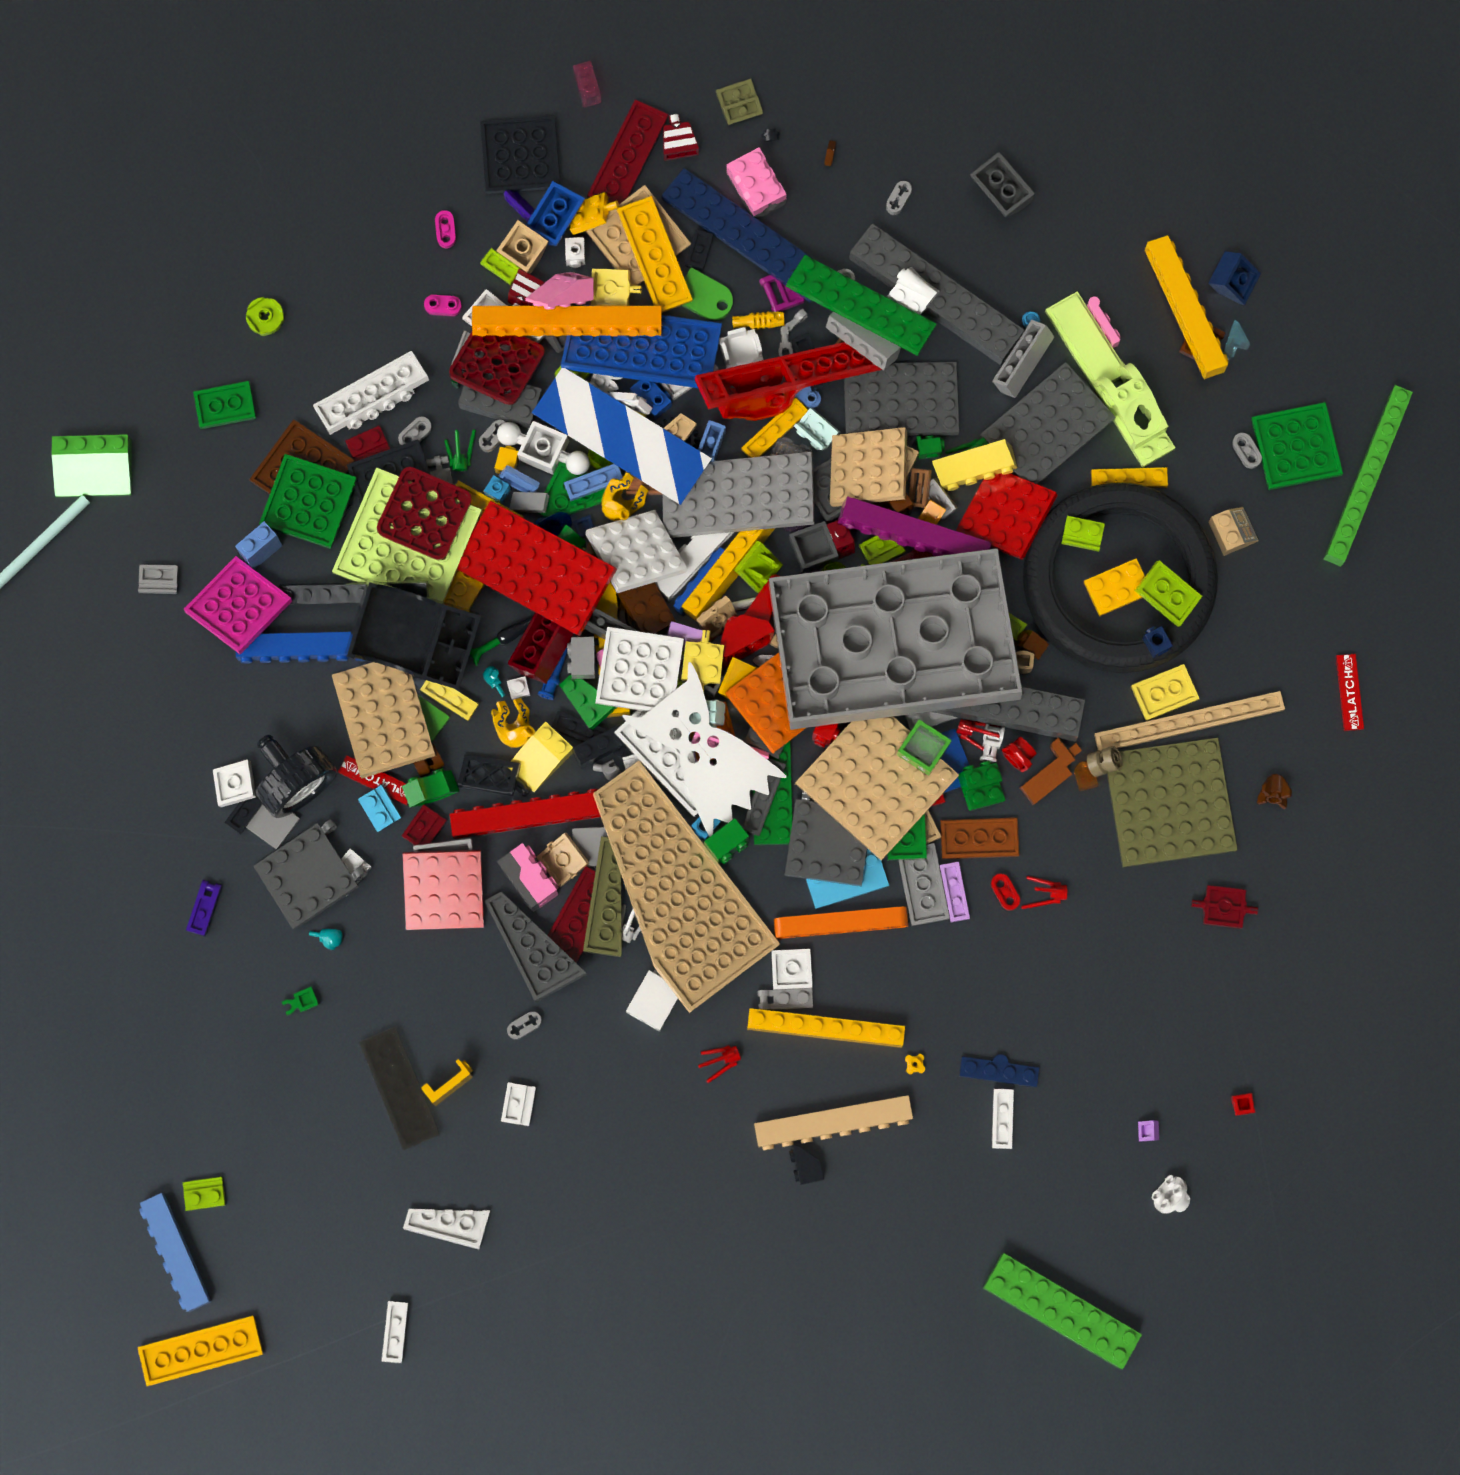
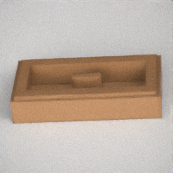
M912 468L909 498L913 503V507L924 508L928 503L932 470ZM917 473H919L916 503H914Z

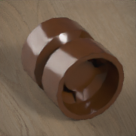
M434 744L432 745L436 756L431 757L432 760L428 763L426 759L413 763L420 777L429 774L432 768L437 770L445 765Z

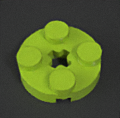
M260 297L249 304L246 321L252 331L261 336H266L280 329L284 323V312L276 300ZM261 313H269L270 315L267 320H261Z

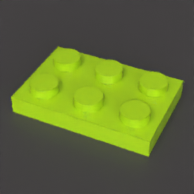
M1160 560L1155 562L1134 590L1177 627L1182 625L1202 598V595Z

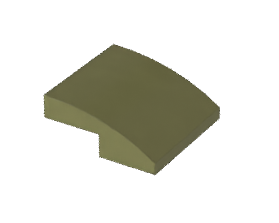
M751 79L715 90L728 125L763 114Z

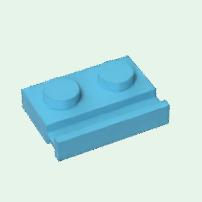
M383 784L358 799L377 832L402 818Z

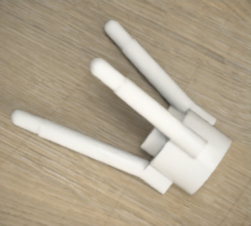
M623 904L621 911L622 940L631 943L632 939L636 940L641 929L639 926L633 932L634 928L630 927L635 916L634 909L631 911L627 924L623 925L626 904Z

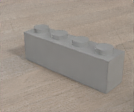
M835 312L829 315L826 328L873 362L874 365L885 370L898 359L900 346Z
M1034 320L1030 321L992 382L1001 393L1016 398L1055 336L1045 324Z

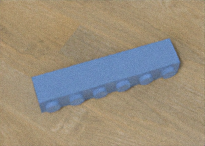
M160 1193L141 1202L140 1214L149 1223L147 1230L150 1236L156 1239L157 1244L155 1248L159 1256L162 1255L165 1260L163 1266L166 1273H170L173 1278L171 1285L175 1292H179L181 1298L178 1300L182 1309L191 1312L212 1302L165 1194Z

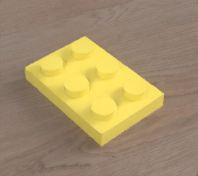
M1184 664L1131 685V689L1146 721L1199 700V696Z

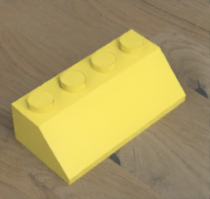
M1005 439L932 461L941 486L945 490L948 489V491L956 490L963 484H976L977 480L983 478L984 480L993 479L995 475L1000 473L1003 475L1013 472V469H1017L1013 448Z

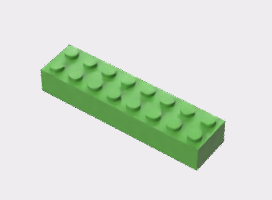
M1004 1253L1001 1254L983 1286V1289L1119 1369L1124 1368L1142 1336L1139 1332Z

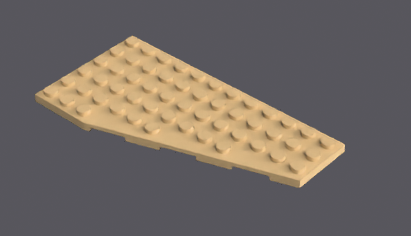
M637 761L594 792L593 796L652 963L690 1013L778 947L780 943L640 761Z

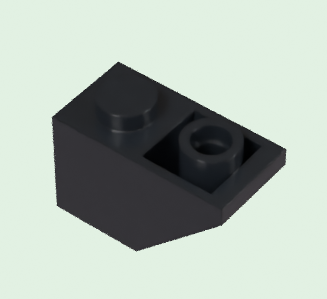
M797 1145L792 1146V1151H789L791 1163L795 1162L797 1170H793L795 1181H799L800 1186L823 1181L820 1160Z

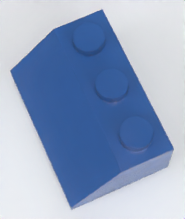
M552 181L526 226L546 239L548 245L557 246L585 198Z

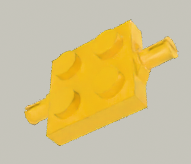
M605 192L585 199L570 224L572 234L575 235L606 224L608 213L619 208L618 201L616 200L608 204V196Z

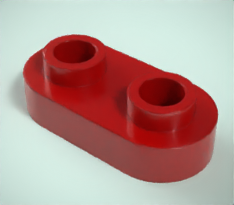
M1005 874L995 875L991 880V888L998 901L1005 910H1015L1020 904V897L1008 876ZM998 881H1002L1004 883V886L1002 888L997 886ZM1012 898L1013 904H1008L1006 899Z

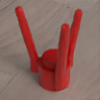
M968 719L960 720L956 732L961 734V739L970 742L982 751L984 747L968 737V735L972 736L973 731L997 738L1000 737V734L975 727V725L985 726L986 723ZM989 724V726L1000 728V726Z
M1027 876L1026 879L1050 885V888L1035 887V890L1050 892V898L1053 899L1022 905L1021 908L1027 909L1053 903L1060 904L1061 900L1067 899V885H1061V882H1052Z
M728 1045L723 1048L701 1051V1055L723 1053H721L722 1056L699 1064V1068L724 1060L725 1064L729 1063L707 1079V1083H710L730 1068L737 1066V1061H740L741 1057L736 1046L730 1047Z

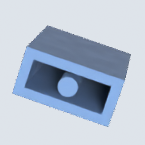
M264 521L235 547L247 564L255 570L281 548L282 544L275 532Z

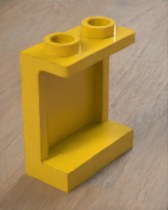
M459 1059L456 1060V1063L462 1069L461 1072L438 1090L434 1091L428 1083L421 1087L435 1106L473 1078L470 1074L473 1070L465 1060L463 1062Z

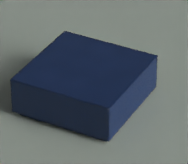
M590 515L572 521L576 533L583 539L587 537L585 535L586 530L595 527Z

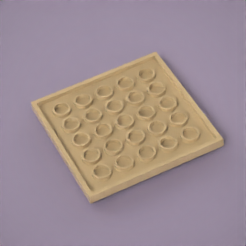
M893 716L851 722L795 782L800 789L881 861L959 777V774L942 759H940L930 776L897 756L899 748L910 731Z

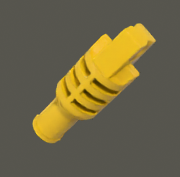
M752 312L746 316H732L733 328L750 327L752 329H764L765 327L773 328L784 326L785 324L784 312Z

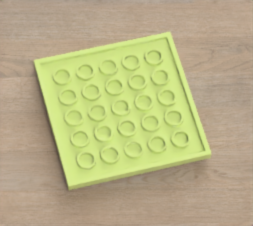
M376 468L332 572L357 583L366 582L367 579L377 582L428 581L429 597L444 602L457 572L460 559L480 518L482 509L470 505L448 555L443 560H434L383 538L377 532L378 521L399 476ZM432 491L427 494V500L435 501L437 499L436 492ZM455 499L456 504H460L459 500ZM405 501L402 504V510H411L412 503ZM420 510L419 517L427 518L430 514L429 510ZM444 516L438 517L436 520L437 525L444 526L447 523V518ZM390 523V529H394L393 524ZM414 526L411 529V534L414 536H418L422 532L419 526ZM440 543L433 546L434 549L441 547Z

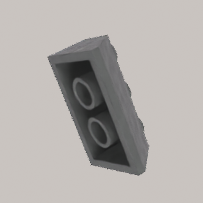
M1000 152L970 174L1005 217L1018 213L1034 199L1035 193Z

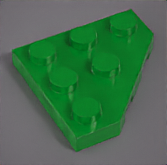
M559 462L544 492L549 495L546 513L537 514L553 521L602 503L605 489L570 501L564 482L582 475L570 473L566 464Z

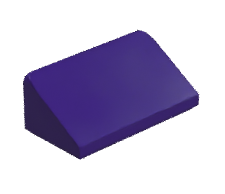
M505 191V200L528 222L535 209L518 192Z

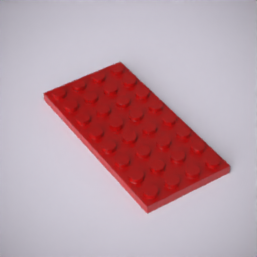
M490 501L471 534L457 570L580 636L617 568Z

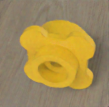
M922 1054L917 1056L907 1055L905 1058L907 1062L906 1072L908 1074H913V1072L923 1073L925 1071L923 1066L924 1056Z

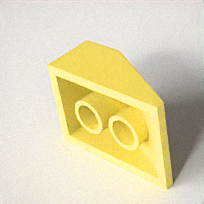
M545 722L529 738L510 762L520 763L518 778L535 793L571 756L573 747Z

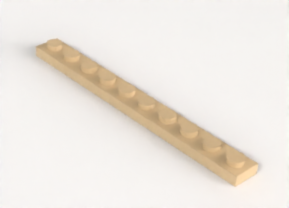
M1281 691L1103 731L1095 733L1094 737L1097 748L1100 751L1110 746H1115L1119 749L1284 711L1285 706Z

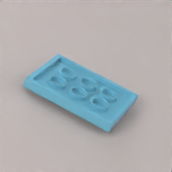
M869 849L866 851L861 887L806 879L815 909L889 887L881 860Z

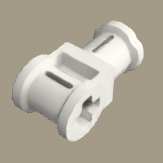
M986 723L984 730L1000 734V737L997 738L983 734L982 746H984V750L980 760L997 763V749L1002 744L1005 727H992Z

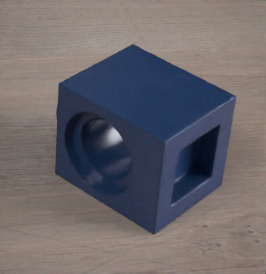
M1156 626L1149 628L1145 631L1146 634L1142 638L1153 659L1170 651L1173 647L1162 626L1156 628ZM1152 637H1159L1161 644H1154Z

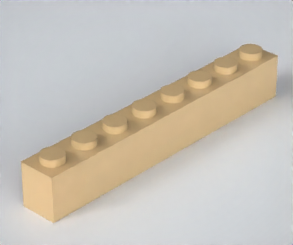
M908 1095L754 1123L758 1148L762 1147L763 1151L775 1149L774 1145L777 1144L787 1147L794 1145L793 1142L799 1140L803 1144L813 1142V1138L820 1137L821 1140L830 1139L832 1134L840 1133L841 1137L851 1135V1131L859 1130V1133L871 1131L870 1127L878 1126V1129L890 1128L892 1123H897L898 1126L907 1125L909 1120L913 1119Z

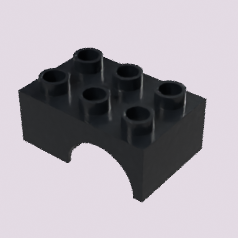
M367 579L345 654L349 658L363 659L406 672L414 677L459 690L481 615L473 610Z

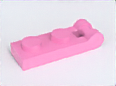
M1091 297L1087 307L1111 346L1115 348L1119 345L1120 334L1116 328H1112L1109 316L1100 309V300L1097 297Z

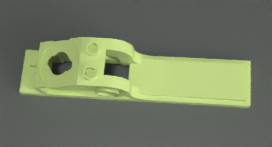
M1078 291L1045 309V313L1098 398L1116 417L1113 422L1141 467L1144 468L1175 450L1174 444L1166 433L1168 424L1149 386L1132 363L1125 365L1120 360ZM1121 378L1124 384L1116 388L1113 382ZM1137 407L1140 408L1141 412L1149 420L1148 427L1145 430H1142L1134 421Z

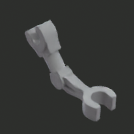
M803 309L795 315L794 319L781 327L782 343H780L778 351L779 356H783L782 352L784 350H788L789 354H793V349L789 342V332L808 317Z

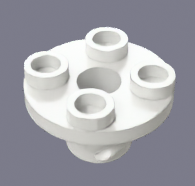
M1167 1176L1158 1190H1155L1152 1194L1155 1208L1161 1213H1170L1174 1210L1177 1212L1185 1211L1190 1203L1186 1182L1180 1177Z

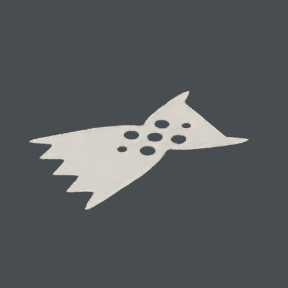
M690 662L688 663L687 681L644 716L639 718L623 715V718L637 730L665 746L680 751V764L686 787L709 836L713 835L714 818L726 823L733 820L732 804L751 810L750 790L769 795L768 775L786 778V775L779 768L758 754L757 751L744 741L724 730L710 726L709 711L697 672ZM673 710L679 711L678 717L672 716ZM693 712H697L701 716L700 723L695 725L689 721V716ZM673 728L681 730L682 735L680 739L673 740L670 738L669 733ZM698 732L700 734V741L697 744H692L689 741L690 733ZM713 735L719 739V744L715 748L707 744L708 738ZM696 751L699 753L700 759L697 763L689 762L688 754L690 752ZM712 758L717 760V764L714 766L710 764Z

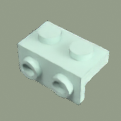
M810 408L803 418L794 425L797 429L796 432L803 438L807 437L811 441L810 444L817 450L827 449L832 443V435L840 433L837 428L813 408Z

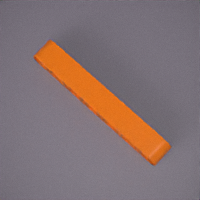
M907 907L823 913L774 919L776 939L908 927Z

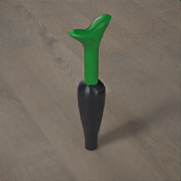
M533 617L502 629L497 633L496 638L481 647L471 648L469 656L473 657L474 664L478 666L479 660L485 652L499 644L507 645L522 635Z

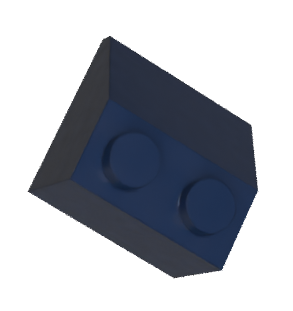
M1224 252L1209 284L1217 293L1241 305H1245L1261 273L1242 253Z

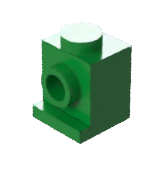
M921 436L916 438L917 451H919L918 460L941 457L942 451L945 450L943 439H940V437L935 438V436H927L922 440Z

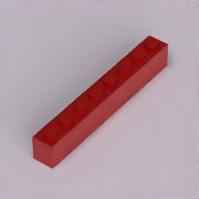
M598 789L587 790V793L584 794L571 792L568 793V796L561 797L559 794L551 795L549 799L541 800V797L531 798L530 802L522 803V800L512 801L511 805L504 806L503 803L492 804L491 808L476 806L471 811L456 809L454 813L449 814L452 836L454 839L599 818L601 816L593 796L594 792Z

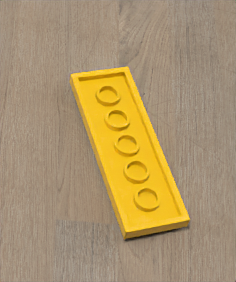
M652 196L617 208L616 211L654 306H661L662 313L692 302L693 299Z
M254 1316L137 1347L146 1386L264 1355Z

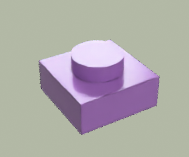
M1155 1120L1138 1122L1139 1141H1158L1159 1122Z

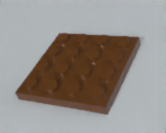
M293 419L249 480L270 494L285 454L345 474L349 473L347 464L353 463L355 460Z

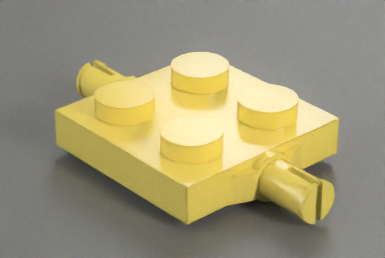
M592 269L594 300H591V305L629 306L630 294L642 293V290H635L642 289L641 285H631L630 270Z
M702 630V641H686L682 670V681H687L688 663L690 662L694 666L703 693L704 685L710 683L720 684L724 645L709 642L711 631L708 630L707 635L706 630Z

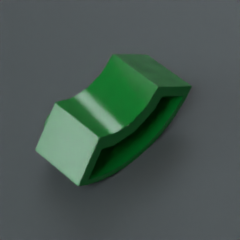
M438 769L433 772V775L427 777H413L407 780V784L402 786L410 808L433 803L460 792L452 770L444 771L443 769Z

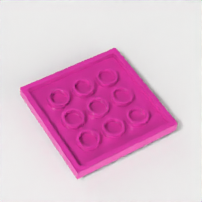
M235 556L184 608V611L241 655L292 602V599Z

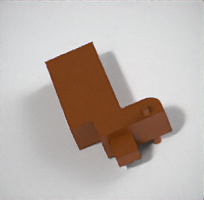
M1059 738L1051 742L1050 749L1057 758L1019 787L1032 805L1036 804L1072 775L1067 766L1075 760L1074 756L1082 751L1077 743L1067 749Z

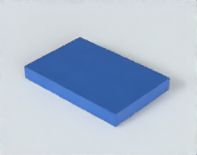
M954 728L941 733L952 740L941 759L956 773L960 774L963 772L964 767L970 765ZM957 778L944 793L961 788L959 779Z

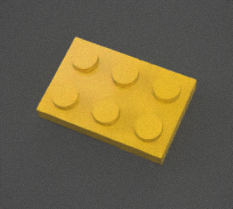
M1136 558L1084 580L1083 583L1100 617L1142 599L1143 597L1134 590L1145 575Z

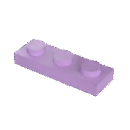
M959 862L940 865L950 923L970 919Z

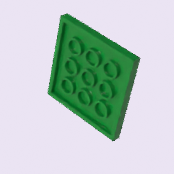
M1326 402L1251 418L1258 450L1262 455L1261 462L1268 490L1343 475Z
M285 454L259 525L265 521L272 530L332 549L357 477Z

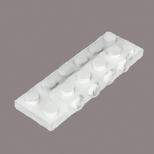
M410 351L317 402L313 407L330 435L345 426L349 430L352 428L358 429L361 427L362 422L368 419H376L380 412L392 410L395 404L400 401L406 402L410 400L412 395L415 394L413 389L429 381V378L413 352Z

